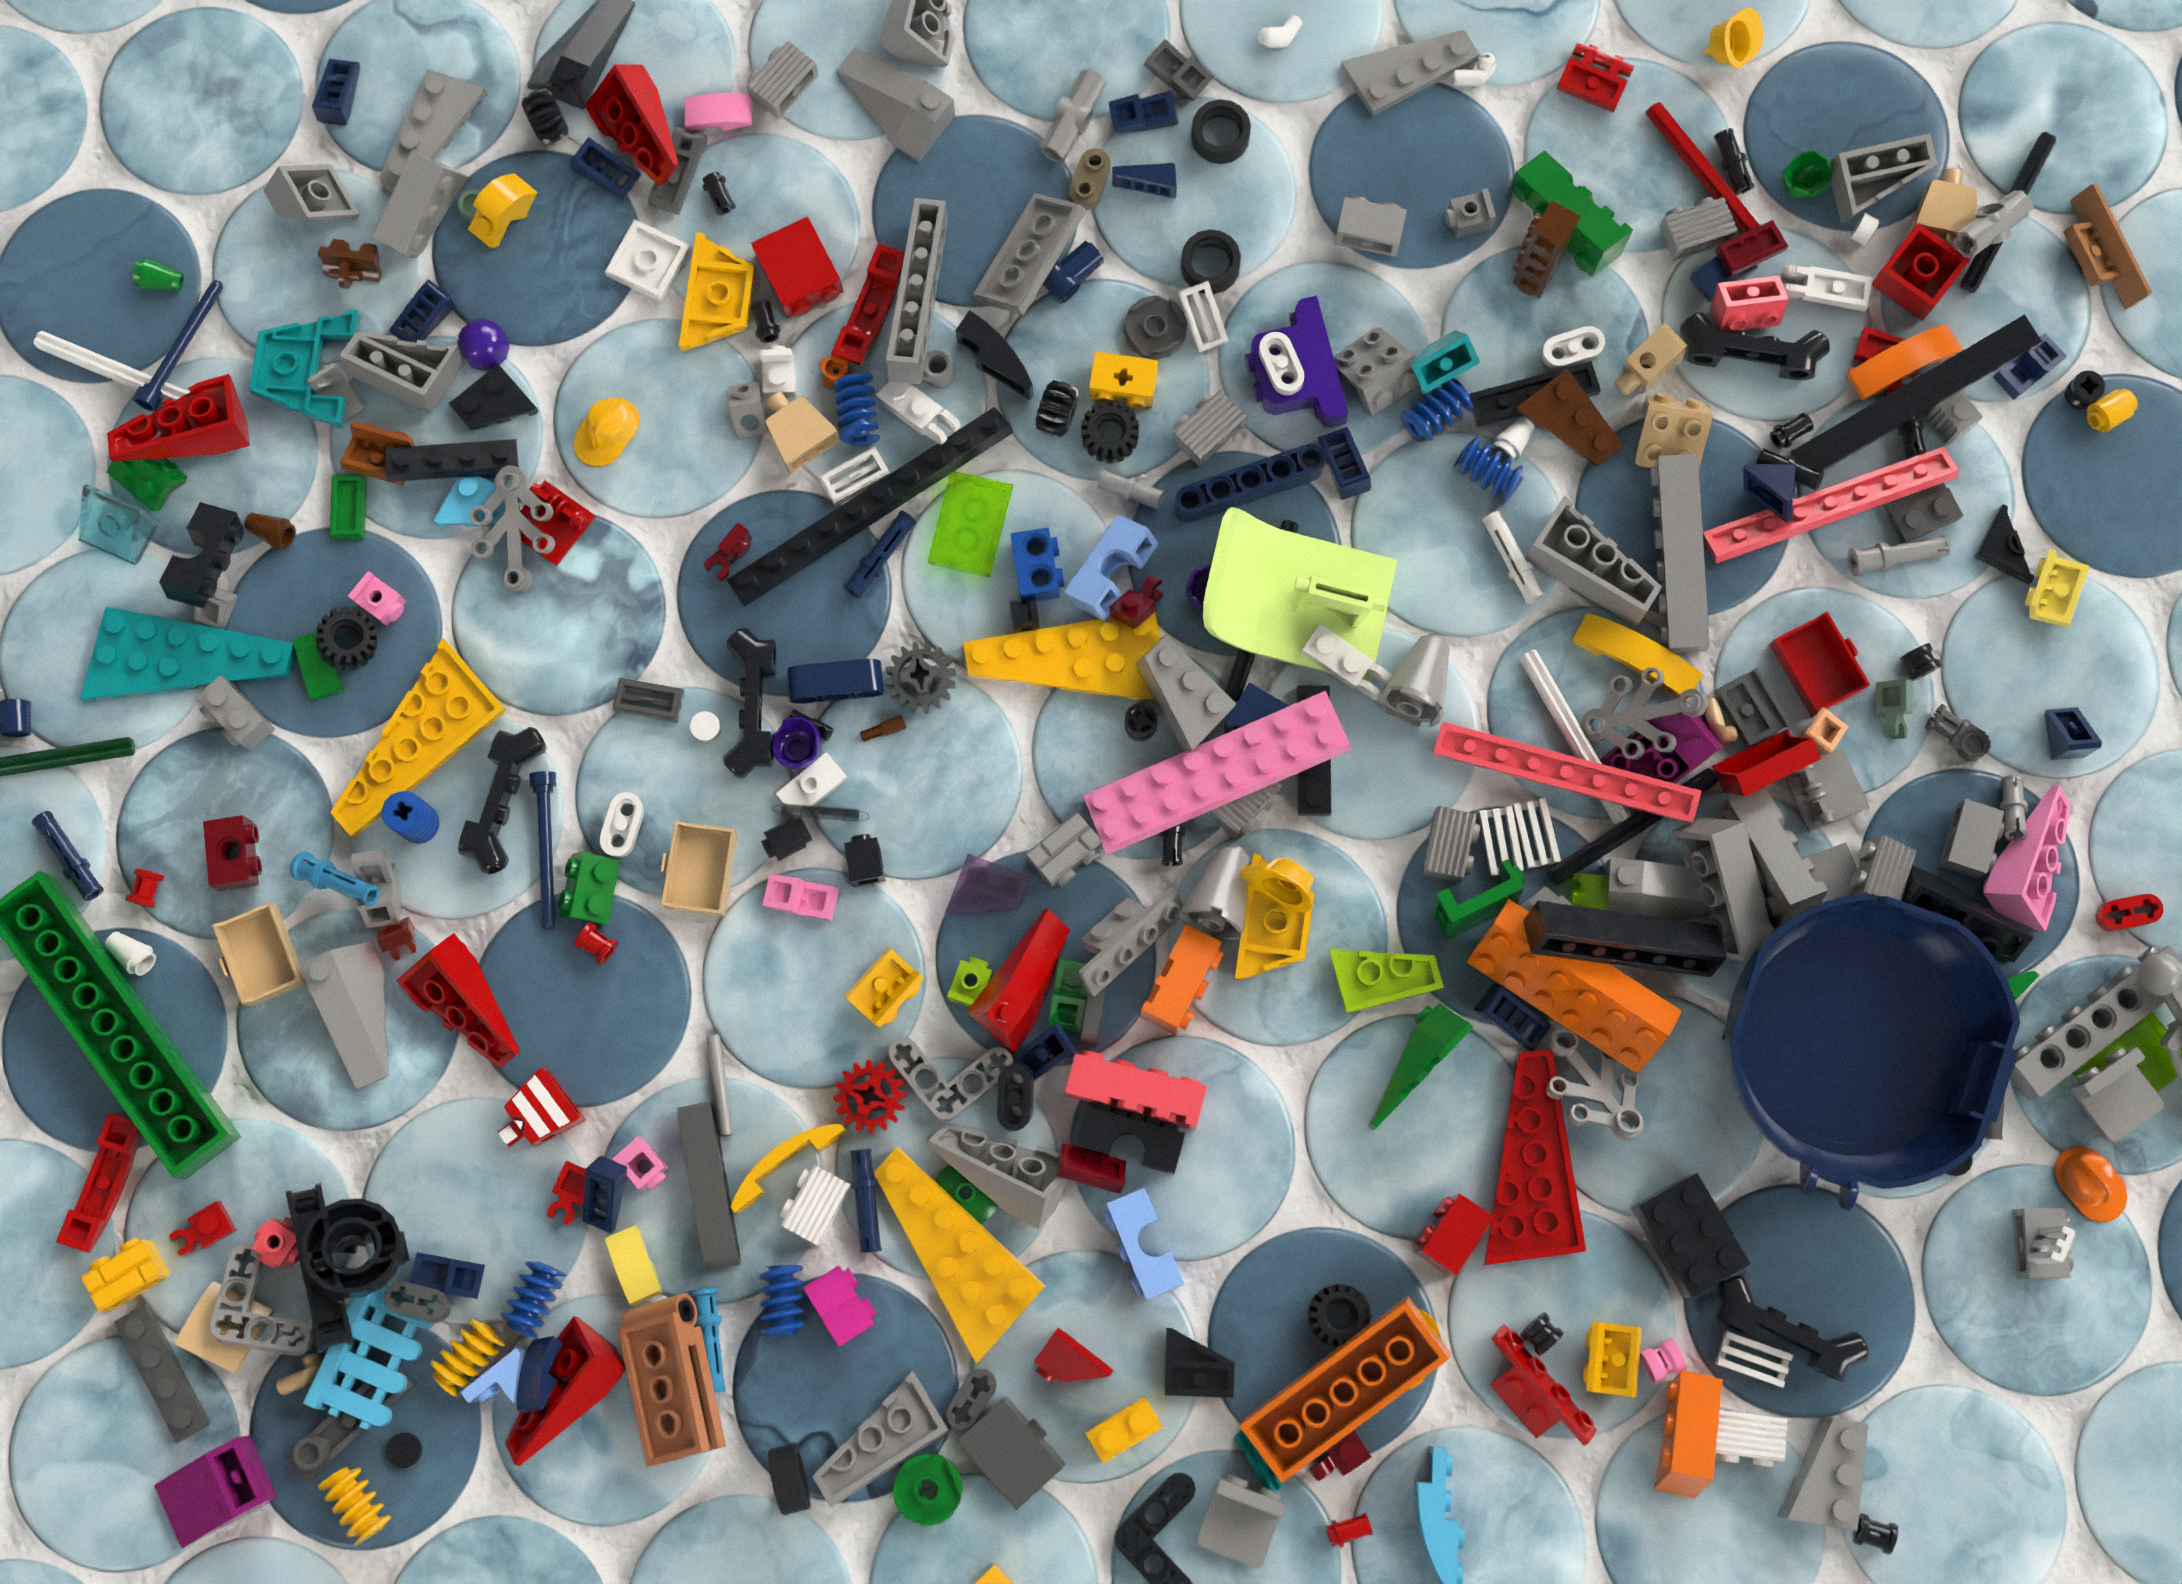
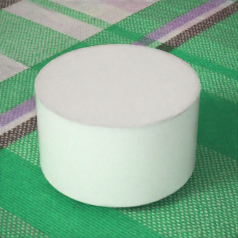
M1863 213L1856 223L1850 239L1865 246L1874 235L1879 220L1867 213Z
M702 711L692 718L690 730L698 740L711 742L719 737L722 725L719 718L713 713Z

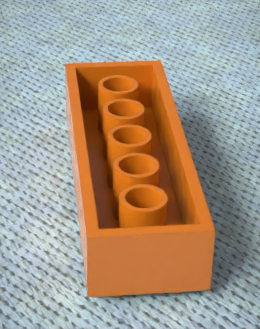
M1508 899L1480 938L1467 963L1638 1074L1670 1036L1682 1011L1610 964L1531 954L1523 923L1529 912Z
M1407 1296L1244 1417L1239 1426L1280 1482L1283 1483L1448 1361L1451 1352L1409 1296Z

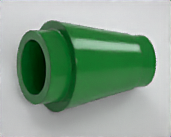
M146 258L145 261L138 259L134 266L132 281L133 284L139 285L140 289L180 292L184 283V274L149 258Z

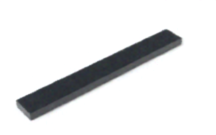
M2024 314L1790 452V455L1798 458V462L1819 471H1825L2041 345L2042 340Z

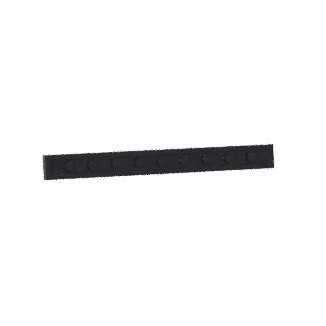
M993 407L948 436L942 445L937 443L726 581L744 607L1014 433L1010 424Z

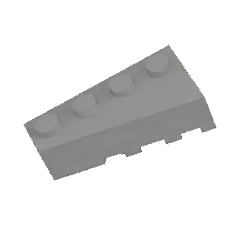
M1702 817L1693 821V824H1686L1671 830L1675 841L1682 840L1687 852V855L1683 856V860L1687 870L1693 868L1700 883V887L1696 888L1700 901L1702 900L1712 912L1708 920L1710 925L1718 926L1727 959L1744 962L1749 960L1759 945L1774 929L1769 920L1765 905L1766 898L1761 889L1757 874L1758 867L1752 855L1749 843L1750 837L1744 821Z

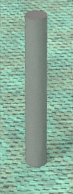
M719 1034L710 1035L706 1038L719 1136L733 1135L721 1040Z

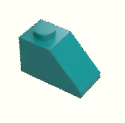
M1454 330L1429 344L1410 364V367L1422 392L1425 394L1481 362L1468 334Z

